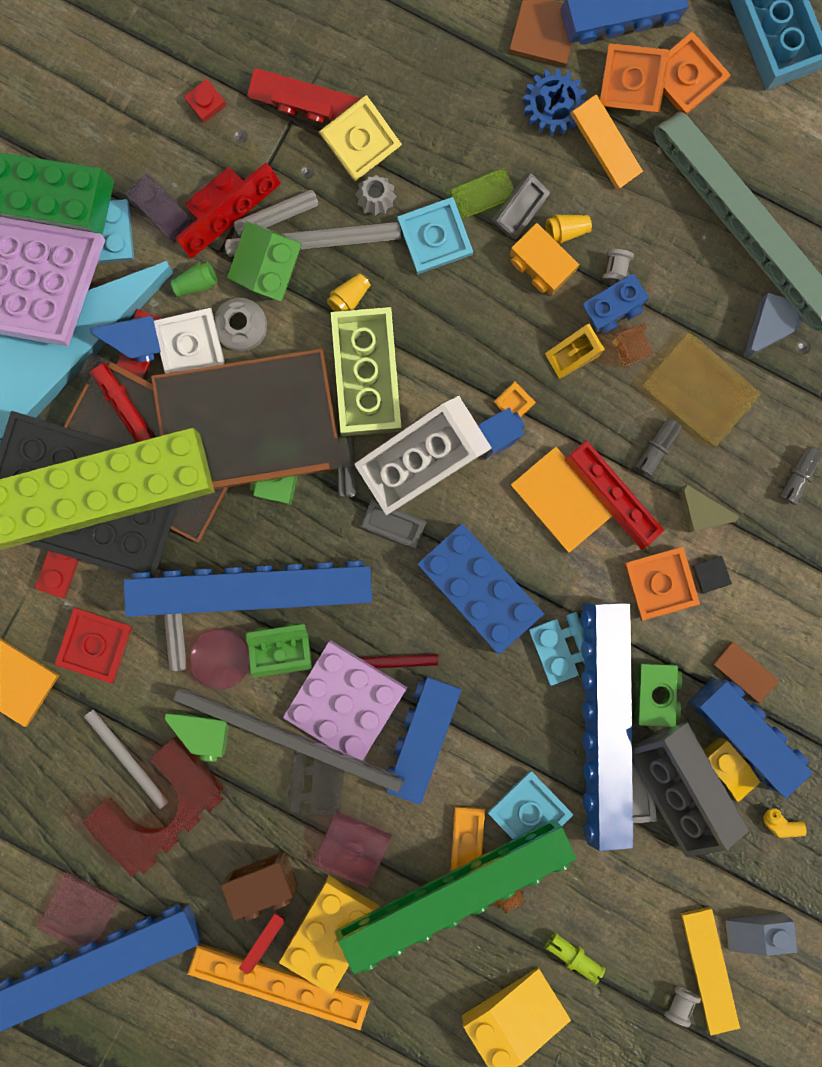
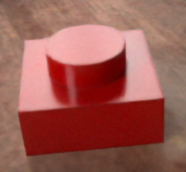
M208 79L184 96L186 102L203 123L227 106L225 100Z

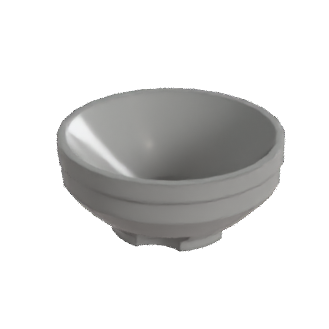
M246 298L230 299L224 302L215 313L214 320L219 340L227 349L235 352L250 351L261 344L265 338L268 325L267 318L262 308L252 300ZM241 313L246 316L247 323L243 329L235 330L231 328L230 318L234 314Z

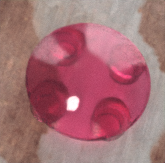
M216 629L202 634L191 651L190 663L194 677L205 686L213 689H227L238 684L245 677L250 666L249 648L246 642L238 634L226 629Z

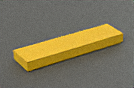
M705 907L680 913L709 1034L715 1035L740 1029L712 908Z

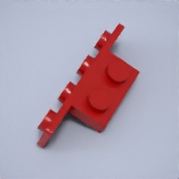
M257 68L253 71L247 94L252 100L277 106V111L288 115H294L295 112L305 114L306 119L323 124L324 120L334 121L362 99Z
M264 163L244 181L228 167L184 204L197 220L176 237V241L190 258H194L230 228L235 221L243 217L280 186L281 182L270 165Z

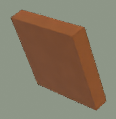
M523 0L509 53L566 68L572 43L569 44L560 10L563 3L553 0Z

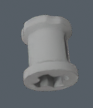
M613 248L607 251L609 261L607 271L602 278L604 282L616 284L627 277L629 262L634 257V254L630 251Z
M676 986L674 989L676 995L669 1010L665 1011L664 1015L681 1026L690 1027L691 1021L689 1019L696 1003H700L701 998L688 989Z

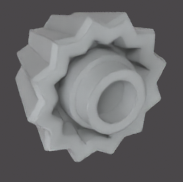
M378 175L374 177L368 176L365 181L358 184L359 190L355 193L358 198L357 205L363 207L364 213L371 212L374 216L378 213L386 214L387 209L393 207V200L397 196L393 192L395 186L388 182V178H380Z

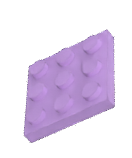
M330 640L283 718L329 747L363 760L407 687Z

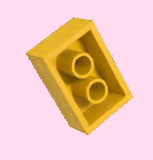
M328 875L284 949L279 963L332 995L349 966L337 941L335 930L380 908V905Z

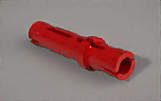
M104 362L91 370L89 373L103 392V399L105 402L109 401L135 442L156 438L125 393L127 389L123 384H119L107 363Z

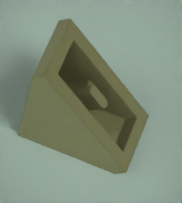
M689 485L682 486L678 491L688 533L736 522L739 517Z

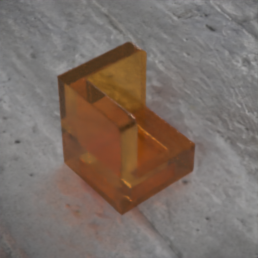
M645 323L618 334L612 341L624 368L653 355L643 333L647 329Z

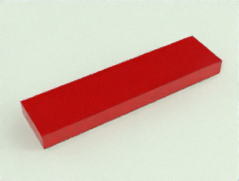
M587 440L564 459L641 550L648 547L665 531Z

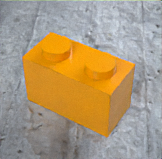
M538 223L510 251V256L512 257L510 261L513 266L522 273L526 271L533 278L532 284L541 293L547 292L550 296L579 267V264Z

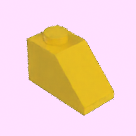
M718 737L703 750L721 783L737 802L742 800L760 783L749 764L728 740Z

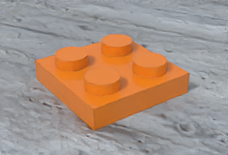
M692 31L669 50L663 94L679 112L688 115L730 78L731 74Z
M609 43L600 97L603 106L659 113L670 51L668 49Z
M684 547L624 563L640 621L700 605Z

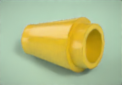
M554 214L552 218L546 220L545 229L558 244H561L585 233H590L592 223L589 215Z
M358 273L355 277H352L331 291L327 302L334 312L354 310L371 285L362 274Z

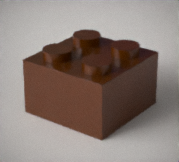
M282 851L229 872L222 882L221 888L233 920L243 918L244 921H249L260 916V910L271 906L273 910H277L290 903L289 899L293 898L298 883L286 852Z

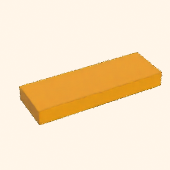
M597 94L570 112V115L616 189L621 188L643 172Z
M454 807L450 871L482 856L485 808Z

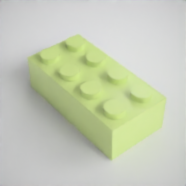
M391 307L331 312L340 432L342 437L401 432Z

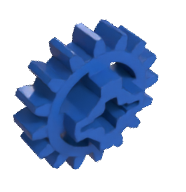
M557 68L555 75H551L547 69L544 71L543 79L535 75L533 78L534 85L527 84L525 92L528 95L523 96L522 104L528 106L524 108L523 114L524 116L531 115L529 120L530 126L536 123L539 124V133H542L547 128L549 129L550 136H553L557 129H559L561 135H565L567 126L572 130L576 128L577 125L570 112L585 102L582 99L585 98L587 91L586 89H578L581 83L580 79L574 82L570 80L572 72L569 71L564 77L561 76L559 68ZM567 91L570 92L573 100L569 98ZM560 95L559 102L549 110L551 103ZM536 105L541 107L542 114L538 111Z

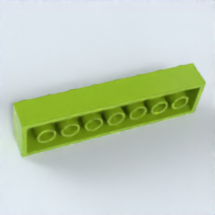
M194 428L0 479V550L215 493L200 433Z

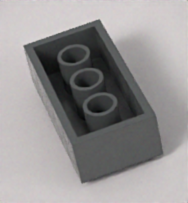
M688 723L649 733L632 746V762L686 857L727 851L749 832Z

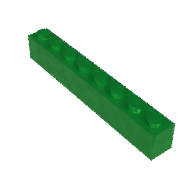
M552 819L335 930L337 941L353 974L370 971L377 965V962L387 957L394 958L399 956L406 947L414 943L428 941L433 936V933L443 928H453L464 917L470 914H480L488 908V905L497 900H507L517 890L525 886L538 884L544 876L567 869L570 863L577 860L563 827L555 819Z

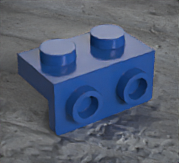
M631 274L583 304V309L591 320L589 324L595 334L601 332L604 336L618 327L617 322L622 318L627 317L628 320H631L644 311L642 306L648 301L649 297L637 277Z

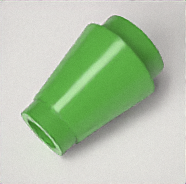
M199 261L171 280V286L178 297L210 290L213 285L218 283L214 269L208 261L204 263Z

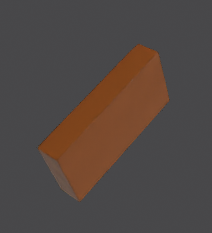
M732 641L712 663L713 666L731 681L735 682L757 703H761L779 682L776 677Z

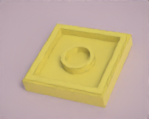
M367 95L318 132L354 182L402 145Z

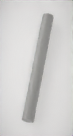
M94 709L84 716L87 722L159 810L169 802Z

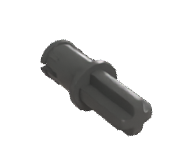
M667 419L653 441H648L649 447L635 466L642 472L652 476L664 455H669L668 449L681 431L682 426L673 419Z
M339 437L337 439L342 469H336L338 495L344 498L353 497L356 494L354 438L347 437V440H345V437Z
M812 446L806 448L796 468L790 471L792 475L779 496L786 502L789 500L793 505L798 504L808 482L812 483L813 481L811 476L822 458V451Z

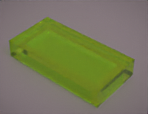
M504 167L451 189L450 194L455 200L461 219H464L505 202L514 191V188Z

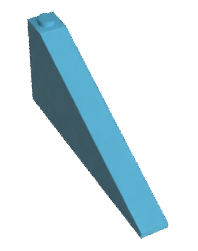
M167 261L88 290L69 347L0 334V445L10 412L16 411L36 418L106 345V343L91 334L90 328L130 320L135 315L136 310L140 309L174 274L172 267Z

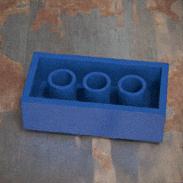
M463 523L417 564L499 655L544 615L539 607Z
M712 678L688 701L689 705L721 738L728 740L769 790L787 799L813 774L806 766L809 763L808 759L799 750H793L785 744L788 740L787 737L776 726L772 728L764 721L766 715L754 703L750 705L742 698L745 693L735 682Z

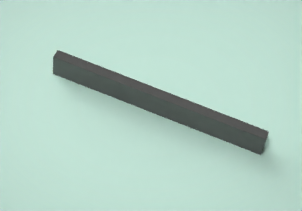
M188 688L177 690L173 699L397 793L403 789L406 781L402 776Z

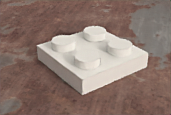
M212 308L154 321L165 374L225 364Z

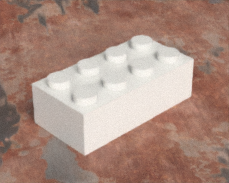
M457 396L441 404L354 465L384 513L388 515L492 448L461 398Z

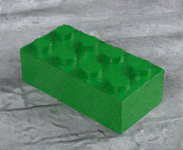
M0 153V217L103 235L115 180L101 168Z

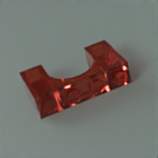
M178 736L172 738L150 759L171 782L177 792L178 810L170 824L153 829L140 826L127 815L112 797L106 800L82 822L131 877L139 870L144 874L157 862L153 856L161 849L165 853L168 852L179 841L176 835L183 828L189 832L201 820L198 816L205 808L211 811L223 800L220 794L225 790L224 785L195 754L189 752Z

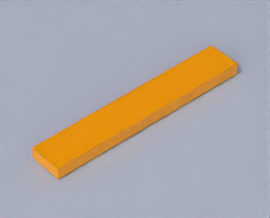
M201 943L196 946L187 975L361 1030L370 998L337 987L331 995L300 975L260 962L247 975L238 969L245 957Z

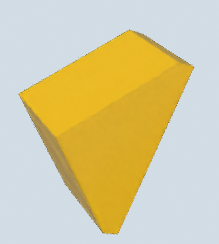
M587 324L546 352L545 355L557 376L561 379L598 358L605 349L591 325Z

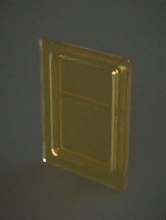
M690 332L686 334L668 357L664 358L663 363L642 386L714 448L731 432L734 425L746 411L750 410L752 404L762 394Z

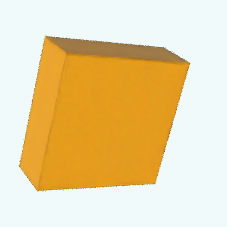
M516 382L509 386L493 402L501 412L510 407L512 413L517 412L520 417L536 403Z

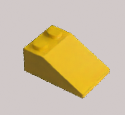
M539 967L462 1015L463 1027L488 1067H518L571 1021Z

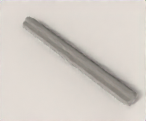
M398 222L283 233V235L302 241L301 249L399 240L401 238V227ZM240 238L227 239L225 241V249L229 257L235 256Z

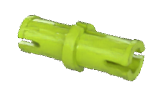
M557 932L551 935L553 940L548 939L545 949L563 960L568 969L571 971L575 969L596 985L599 982L597 977H603L605 968L585 955V951L581 947H574L559 936Z

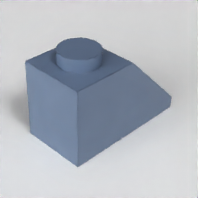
M767 293L760 299L744 352L745 356L750 357L786 338L795 330L798 331L803 318L786 298Z
M785 913L724 919L727 949L729 951L764 956L798 953L794 921Z

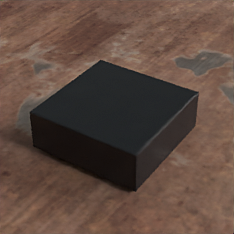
M722 556L692 565L702 594L732 584Z

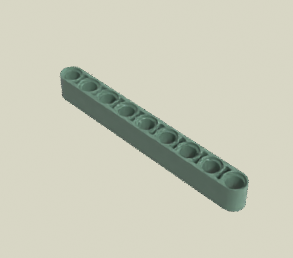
M677 112L657 125L653 130V134L661 149L804 321L816 332H821L822 275L685 113Z

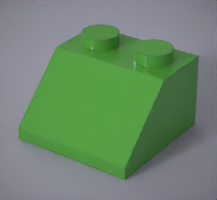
M246 221L227 278L254 292L282 301L303 242Z

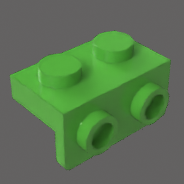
M289 623L275 629L258 628L253 632L245 634L249 647L250 670L253 678L312 669L309 635L304 624Z

